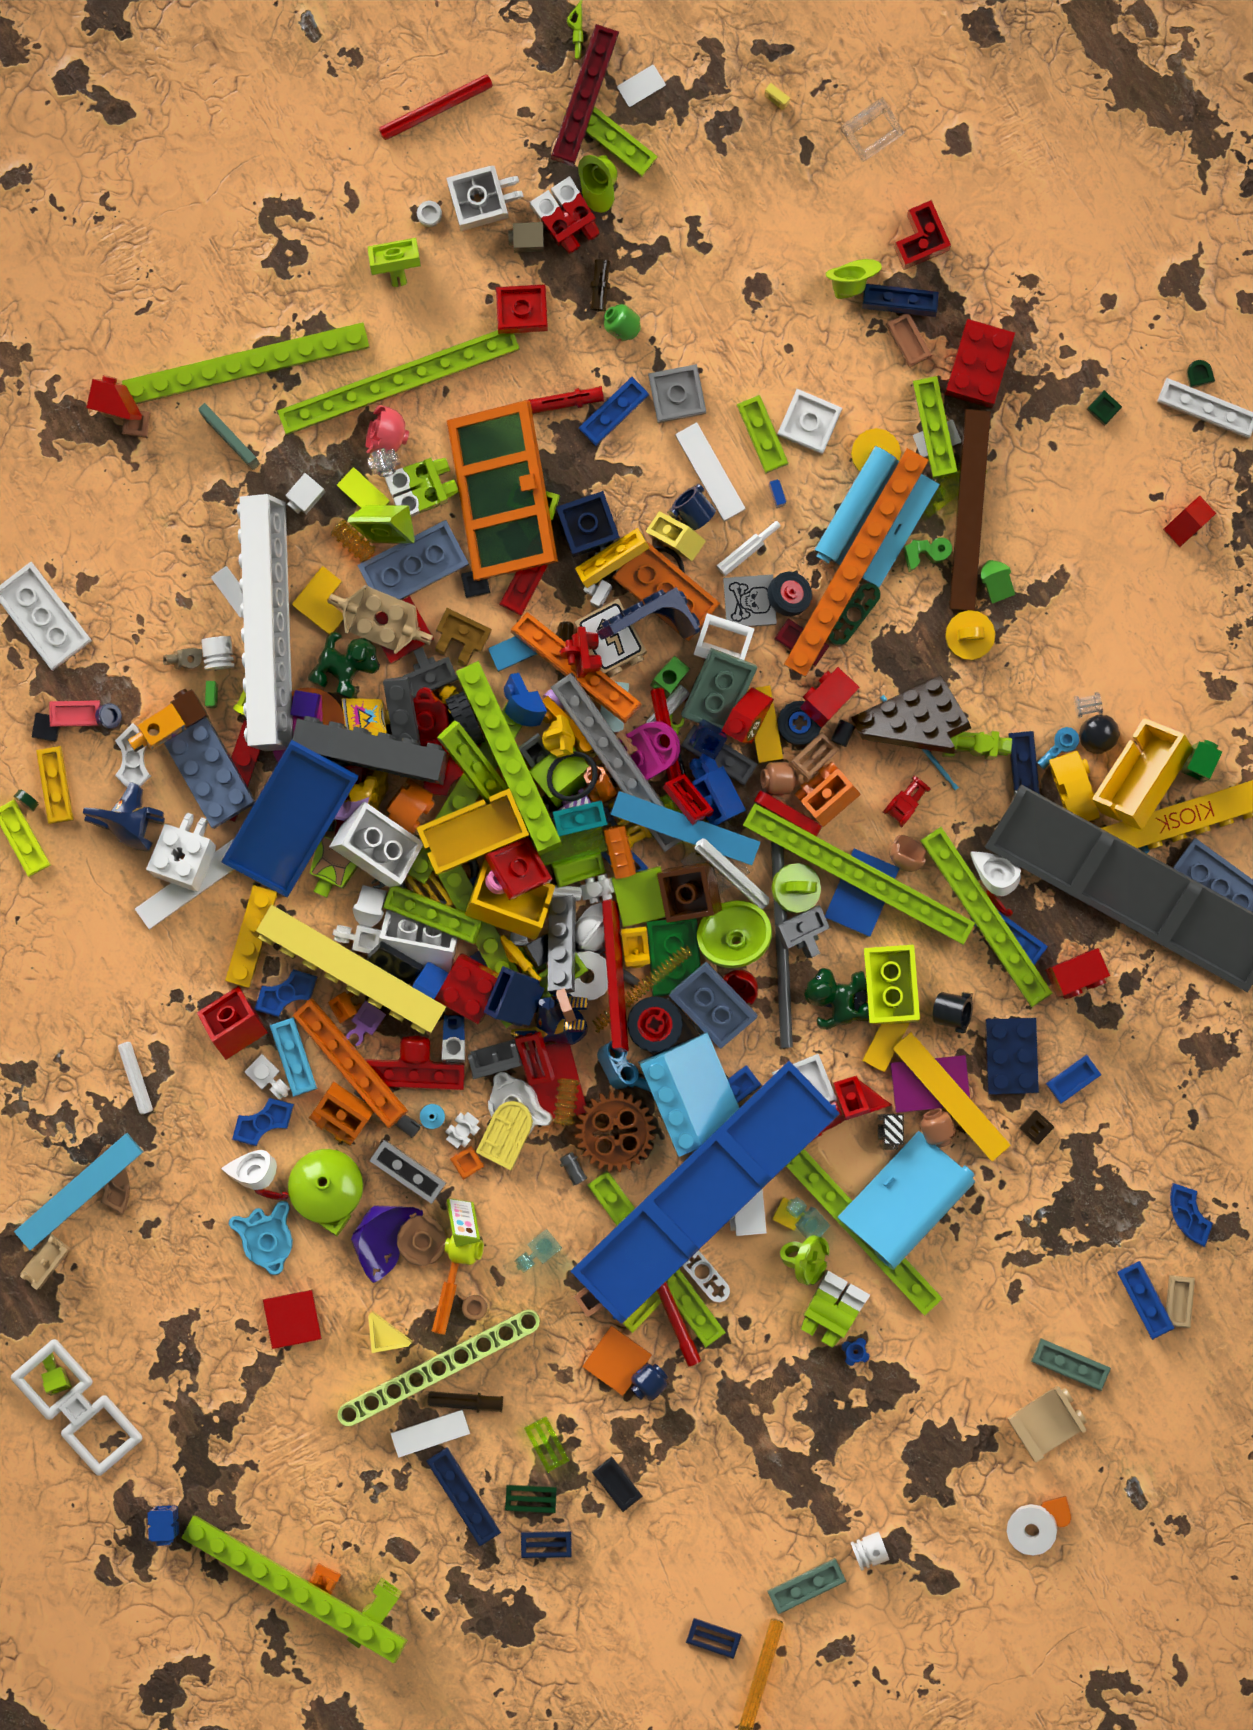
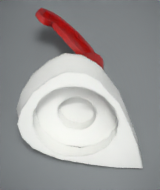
M971 851L973 863L983 884L987 888V896L1000 913L1010 917L1013 914L1012 910L1006 909L996 896H1006L1016 889L1021 879L1020 867L996 854Z
M257 1150L250 1152L221 1168L229 1177L244 1187L253 1189L258 1195L275 1200L289 1198L287 1192H282L281 1194L264 1189L273 1181L277 1169L275 1158L267 1151Z

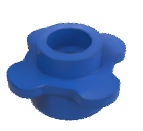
M857 1338L854 1342L845 1341L842 1344V1350L846 1354L845 1362L848 1365L853 1366L855 1362H867L870 1355L866 1352V1341L863 1338ZM855 1349L858 1350V1353H857V1354H854V1353H853V1351H854Z

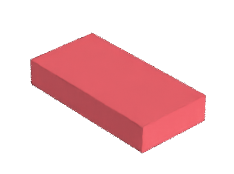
M100 700L50 701V727L99 726L95 719V713L100 707Z

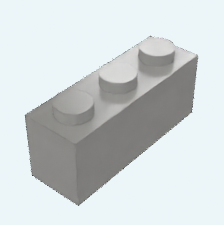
M383 1140L370 1159V1162L431 1204L447 1183L387 1140Z

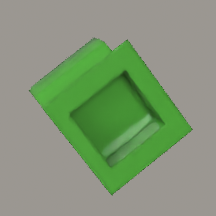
M937 538L931 544L928 540H913L909 545L904 546L903 551L908 571L911 572L920 563L918 555L920 553L925 554L933 564L945 561L952 552L951 542L946 538Z

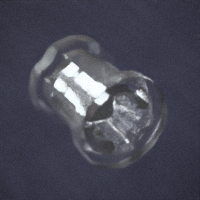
M1099 692L1081 698L1074 696L1077 718H1082L1085 714L1096 712L1103 714Z

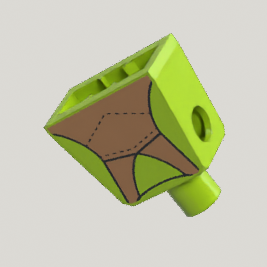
M324 836L315 851L310 874L319 878L313 892L327 898L333 885L342 889L346 886L358 866L330 848L329 846L333 840Z

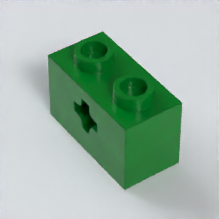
M1204 740V742L1199 741L1192 746L1194 750L1181 771L1201 782H1206L1211 778L1222 754V751L1217 749L1218 745L1208 740Z

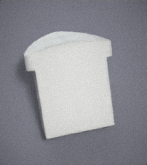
M365 885L362 886L358 902L353 906V914L359 925L372 927L381 920L387 891Z

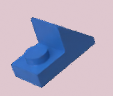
M428 962L412 987L435 1000L449 973Z

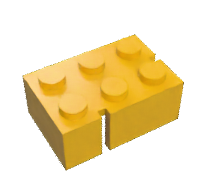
M484 860L477 874L465 915L536 940L543 927L555 885L548 883L509 900L505 893L494 894L487 888L485 880L491 868L487 861Z

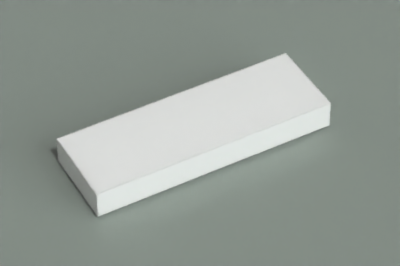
M462 1409L392 1432L391 1437L399 1458L468 1435L470 1430Z

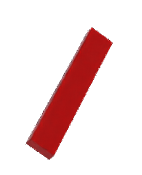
M603 900L602 909L612 1048L619 1052H628L618 903L613 900Z

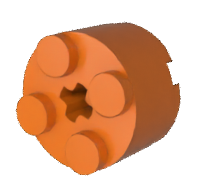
M407 778L406 783L409 785L407 788L401 786L386 807L387 812H389L386 817L413 834L420 825V821H418L422 813L427 815L435 802L432 800L433 794L410 778Z

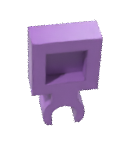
M365 1000L358 1013L351 1020L357 1026L348 1032L346 1038L349 1039L352 1034H357L359 1041L356 1043V1046H359L363 1041L364 1033L368 1032L373 1035L386 1014Z

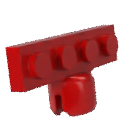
M422 1036L403 1037L400 1042V1057L398 1060L365 1059L388 1087L464 1090L465 1063L431 1061L430 1041Z

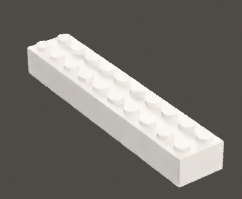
M269 494L240 497V504L237 506V514L241 527L238 530V540L241 544L239 565L242 568V578L240 579L239 586L240 591L243 593V603L240 606V612L244 620L241 638L245 651L242 654V664L245 668L243 689L246 693V703H244L243 710L247 718V728H245L244 737L248 746L263 751L286 750L293 739V716L290 715L292 707L286 502Z

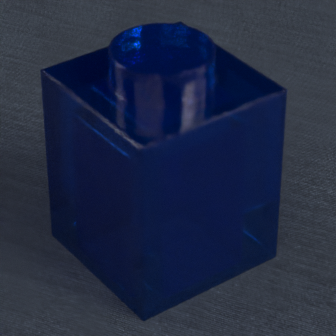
M704 719L701 720L690 738L692 747L714 760L727 740L726 734L722 732L721 728Z

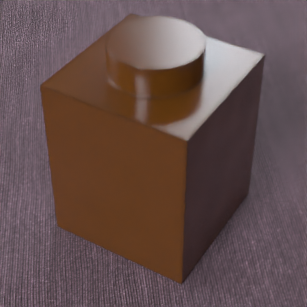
M183 689L173 696L175 700L170 703L173 704L185 723V728L188 729L205 717L209 718V715L192 689L189 691Z

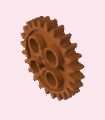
M609 1091L608 1098H605L600 1093V1101L596 1102L591 1098L592 1107L589 1108L583 1105L587 1113L585 1115H577L583 1120L582 1123L575 1124V1127L581 1129V1132L575 1134L574 1137L582 1139L577 1144V1147H585L581 1155L583 1157L591 1155L589 1163L593 1164L597 1160L598 1169H601L606 1164L608 1172H611L613 1166H616L617 1171L621 1172L622 1165L631 1170L630 1162L634 1161L637 1165H640L638 1157H648L644 1152L645 1148L653 1149L648 1140H654L656 1137L649 1134V1131L656 1129V1126L649 1125L648 1122L654 1117L652 1115L645 1116L649 1108L646 1106L640 1109L642 1101L638 1099L633 1103L632 1094H629L624 1099L622 1091L618 1093L617 1097H614L613 1092ZM625 1111H630L633 1116L629 1124H622L620 1122V1115ZM599 1114H605L608 1118V1122L604 1127H597L595 1124V1118ZM614 1125L618 1129L637 1127L636 1132L617 1133V1138H614L612 1134L593 1136L595 1131L613 1130ZM627 1136H633L635 1139V1145L631 1149H625L622 1145L624 1138ZM602 1139L610 1141V1148L606 1152H600L597 1147Z

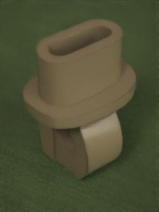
M187 648L177 650L174 654L164 655L163 664L174 665L175 669H180L181 666L193 669L201 663L202 649ZM188 656L193 658L191 663L187 660Z

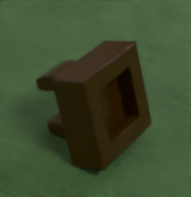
M1037 1110L1019 1127L1036 1145H1039L1054 1128Z

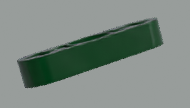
M866 583L862 585L847 604L834 629L837 631L843 626V623L839 622L841 619L847 625L854 628L852 630L848 627L843 633L846 637L844 640L839 638L836 641L834 639L835 634L831 632L828 637L831 644L835 646L845 645L880 599V590L875 584ZM864 589L866 591L873 589L875 599H868L864 606L869 608L865 611L862 605L854 601L856 599L859 602L863 600L865 594L862 591ZM850 608L860 610L861 618L858 621L853 622L847 618V611Z

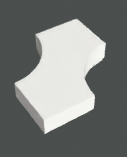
M134 723L115 740L122 752V764L115 776L126 787H128L130 782L136 783L141 787L151 777L144 763V754L147 746L134 752L128 742L129 738L139 733L138 727Z

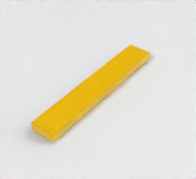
M912 1032L892 1048L991 1162L1011 1146Z

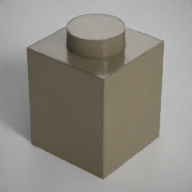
M543 222L513 223V230H508L509 245H514V253L544 252Z

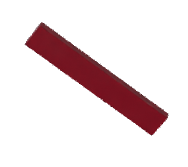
M598 24L595 25L550 159L574 167L619 31Z

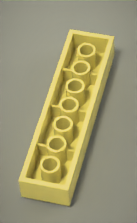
M273 905L270 906L256 930L260 933L258 938L269 945H272L273 942L278 943L282 946L281 952L294 958L295 954L304 959L302 964L314 971L319 967L326 972L324 977L336 984L339 980L348 984L346 990L357 996L360 993L369 997L367 1002L381 1009L382 1005L391 1009L389 1015L401 1022L404 1018L413 1022L411 1027L422 1034H425L426 1030L430 1033L433 1031L446 1008L445 1005Z

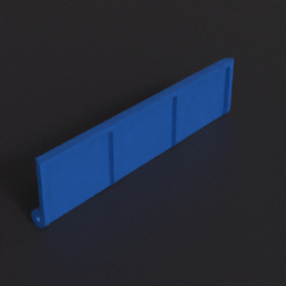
M788 1061L590 1251L571 1272L613 1315L614 1320H618L621 1324L624 1323L840 1114L836 1110V1105H831L807 1078Z

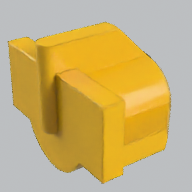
M557 715V720L551 723L548 730L542 736L545 749L558 758L574 754L575 736L570 727V720L563 715Z

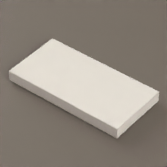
M32 562L28 563L0 585L1 605L52 671L92 642L91 638Z

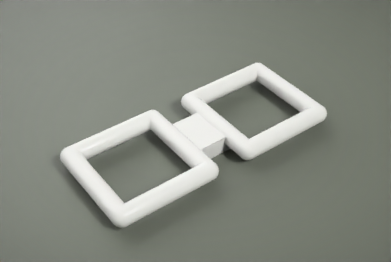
M51 1340L11 1375V1380L47 1420L53 1419L62 1411L71 1421L61 1431V1436L97 1476L103 1475L142 1441L140 1432L106 1395L101 1396L92 1405L82 1395L92 1385V1378L58 1340ZM52 1352H55L80 1382L54 1405L49 1407L25 1381L24 1377ZM105 1408L130 1438L99 1463L75 1437L74 1433L101 1409Z

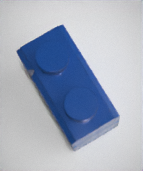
M176 1505L155 1506L147 1513L148 1525H150L148 1528L149 1540L155 1542L156 1546L171 1545L173 1539L179 1534V1522L176 1521L179 1518L178 1507Z

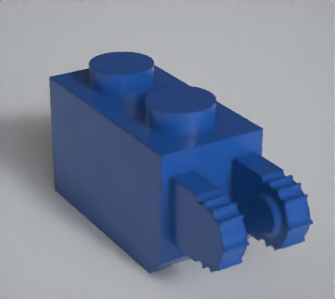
M703 753L699 757L700 759L694 758L689 763L690 769L696 779L692 784L714 810L711 816H706L710 824L717 826L746 811L724 766L719 768L712 754Z

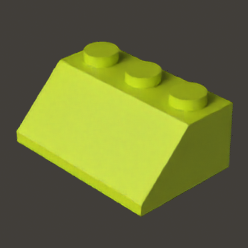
M914 945L864 948L869 1023L899 1024L919 1022L920 1012Z

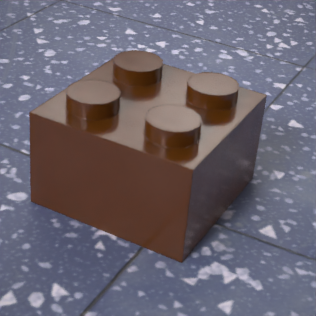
M709 862L667 868L657 873L667 923L712 916L722 911L715 870Z

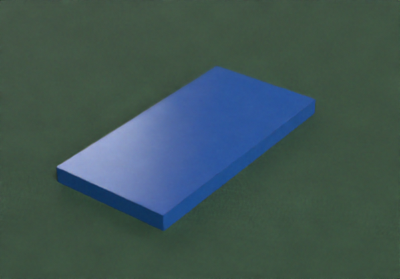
M291 740L221 863L288 898L357 781L358 775Z

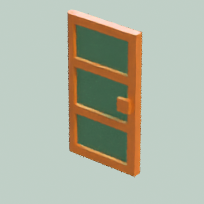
M524 400L447 420L474 581L558 562L530 401Z

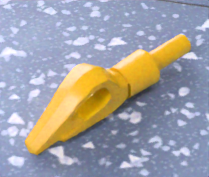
M502 935L500 940L508 960L518 964L525 973L528 972L531 977L541 982L542 978L535 972L533 965L525 958L520 949L511 940H508L505 935Z

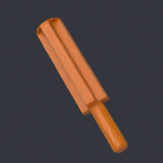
M452 1262L448 1280L443 1283L431 1330L436 1334L446 1335L457 1284L454 1283L459 1263Z

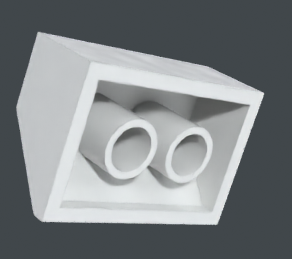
M363 802L341 825L329 847L387 887L402 885L423 844L420 839L366 802Z
M388 909L386 910L379 943L381 941L385 942L422 964L423 968L428 962L433 963L448 973L452 968L457 937Z

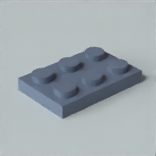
M707 962L669 994L676 1004L705 1033L708 1032L710 1039L720 1049L757 1019L758 1016Z

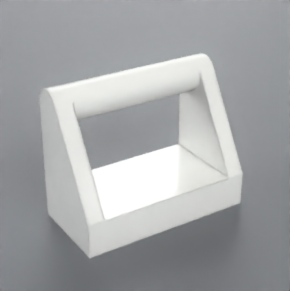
M707 613L694 655L706 659L710 649L714 648L745 660L754 628ZM710 624L747 636L742 653L740 654L703 642L708 625Z

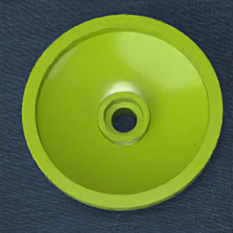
M737 900L721 903L722 911L702 918L697 930L698 945L706 959L715 965L725 968H739L749 965L758 960L771 943L772 927L768 916L760 907L750 902Z
M333 1149L316 1150L302 1157L292 1169L288 1181L289 1198L297 1212L307 1220L321 1224L334 1223L346 1218L355 1210L363 1193V1178L357 1164L348 1155ZM321 1179H327L325 1186H319Z

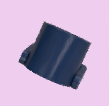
M696 484L683 492L675 500L667 513L673 519L680 516L692 530H697L710 521L716 509L702 494L704 488L700 484Z

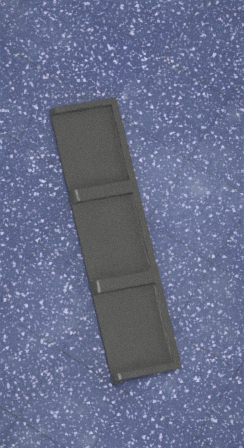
M1022 784L1018 790L1014 791L1015 795L1011 804L985 845V848L1248 993L1253 985L1252 911Z

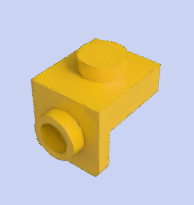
M646 927L621 929L625 966L641 968L650 964Z

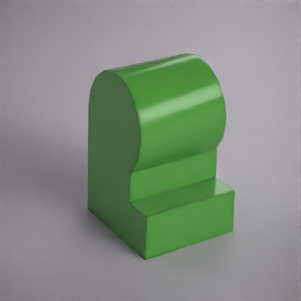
M674 656L657 674L650 686L654 689L663 688L665 698L667 699L689 672L690 668Z

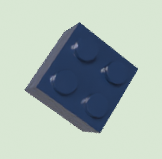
M604 491L556 507L573 558L611 545L620 539Z

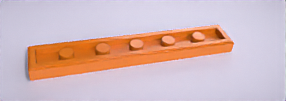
M528 612L511 628L513 635L564 676L573 673L585 692L624 724L641 707L640 701L601 670L587 673L585 678H577L576 666L568 665V659L560 657L559 651L566 647L565 642Z
M313 998L309 999L293 1015L388 1129L392 1128L408 1112L406 1107Z

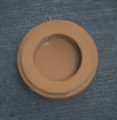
M471 1295L463 1302V1314L470 1320H479L487 1312V1302L479 1295Z

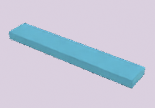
M126 1133L19 1226L14 1233L29 1250H32L140 1156L143 1150Z

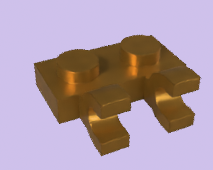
M446 608L436 629V632L442 635L435 647V651L445 655L453 639L464 645L458 657V663L467 666L474 650L482 652L492 629Z

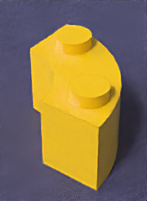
M1078 751L1049 760L1052 777L1063 808L1087 821L1100 818L1098 808L1092 800L1096 793H1093L1087 776L1090 773L1087 760H1081Z

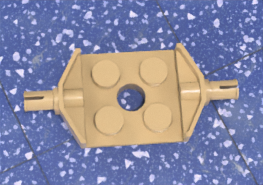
M366 585L350 598L343 599L332 593L329 597L328 604L343 610L344 628L347 634L351 632L394 650L395 654L412 640H418L428 645L432 641L433 635L420 631L416 606ZM382 611L388 615L387 624H379L376 621L377 612Z

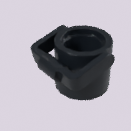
M940 992L933 1007L934 1023L953 1027L955 1032L966 1033L972 1017L973 993L962 992V996Z

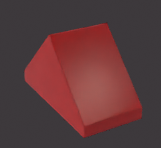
M1198 496L1163 530L1181 547L1217 513L1201 496Z

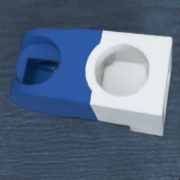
M444 1015L442 1062L465 1063V1017L462 1015Z

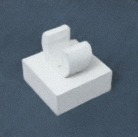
M602 580L599 586L593 584L588 588L584 587L583 590L585 593L593 596L590 601L591 605L599 609L603 606L611 592L612 586Z

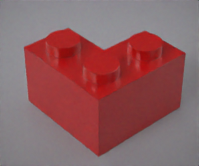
M932 200L908 210L907 217L915 234L895 242L894 246L903 270L946 253L951 248V243Z

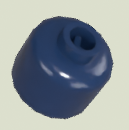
M645 1364L631 1377V1382L634 1385L631 1391L640 1400L645 1398L653 1401L667 1388L666 1380L668 1376L657 1364L653 1366Z

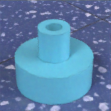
M429 1104L421 1110L420 1121L426 1128L436 1129L444 1123L445 1112L439 1105Z

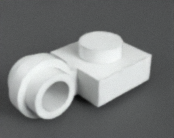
M337 925V928L333 930L332 935L335 936V941L349 943V939L354 940L352 950L368 954L378 945L381 933L380 929L357 925L356 934L351 933L352 928L343 925Z
M263 1054L244 1071L261 1089H264L270 1083L272 1087L269 1090L278 1099L286 1098L289 1095L287 1093L290 1090L289 1086L281 1079L277 1082L273 1079L280 1071Z

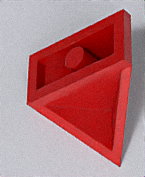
M857 1075L833 1083L845 1120L892 1105L861 1082Z

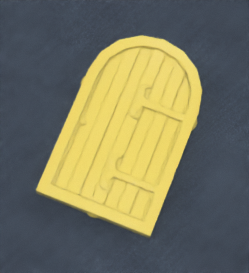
M508 1101L501 1104L492 1115V1119L476 1153L512 1170L531 1131L533 1120L528 1107L517 1101Z

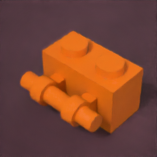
M832 761L826 767L822 766L818 770L819 773L810 781L803 782L800 785L802 788L795 793L796 797L823 827L861 795Z
M333 1081L315 1110L309 1116V1119L315 1122L316 1127L322 1130L324 1128L335 1136L334 1139L337 1141H343L351 1146L374 1111L368 1104Z

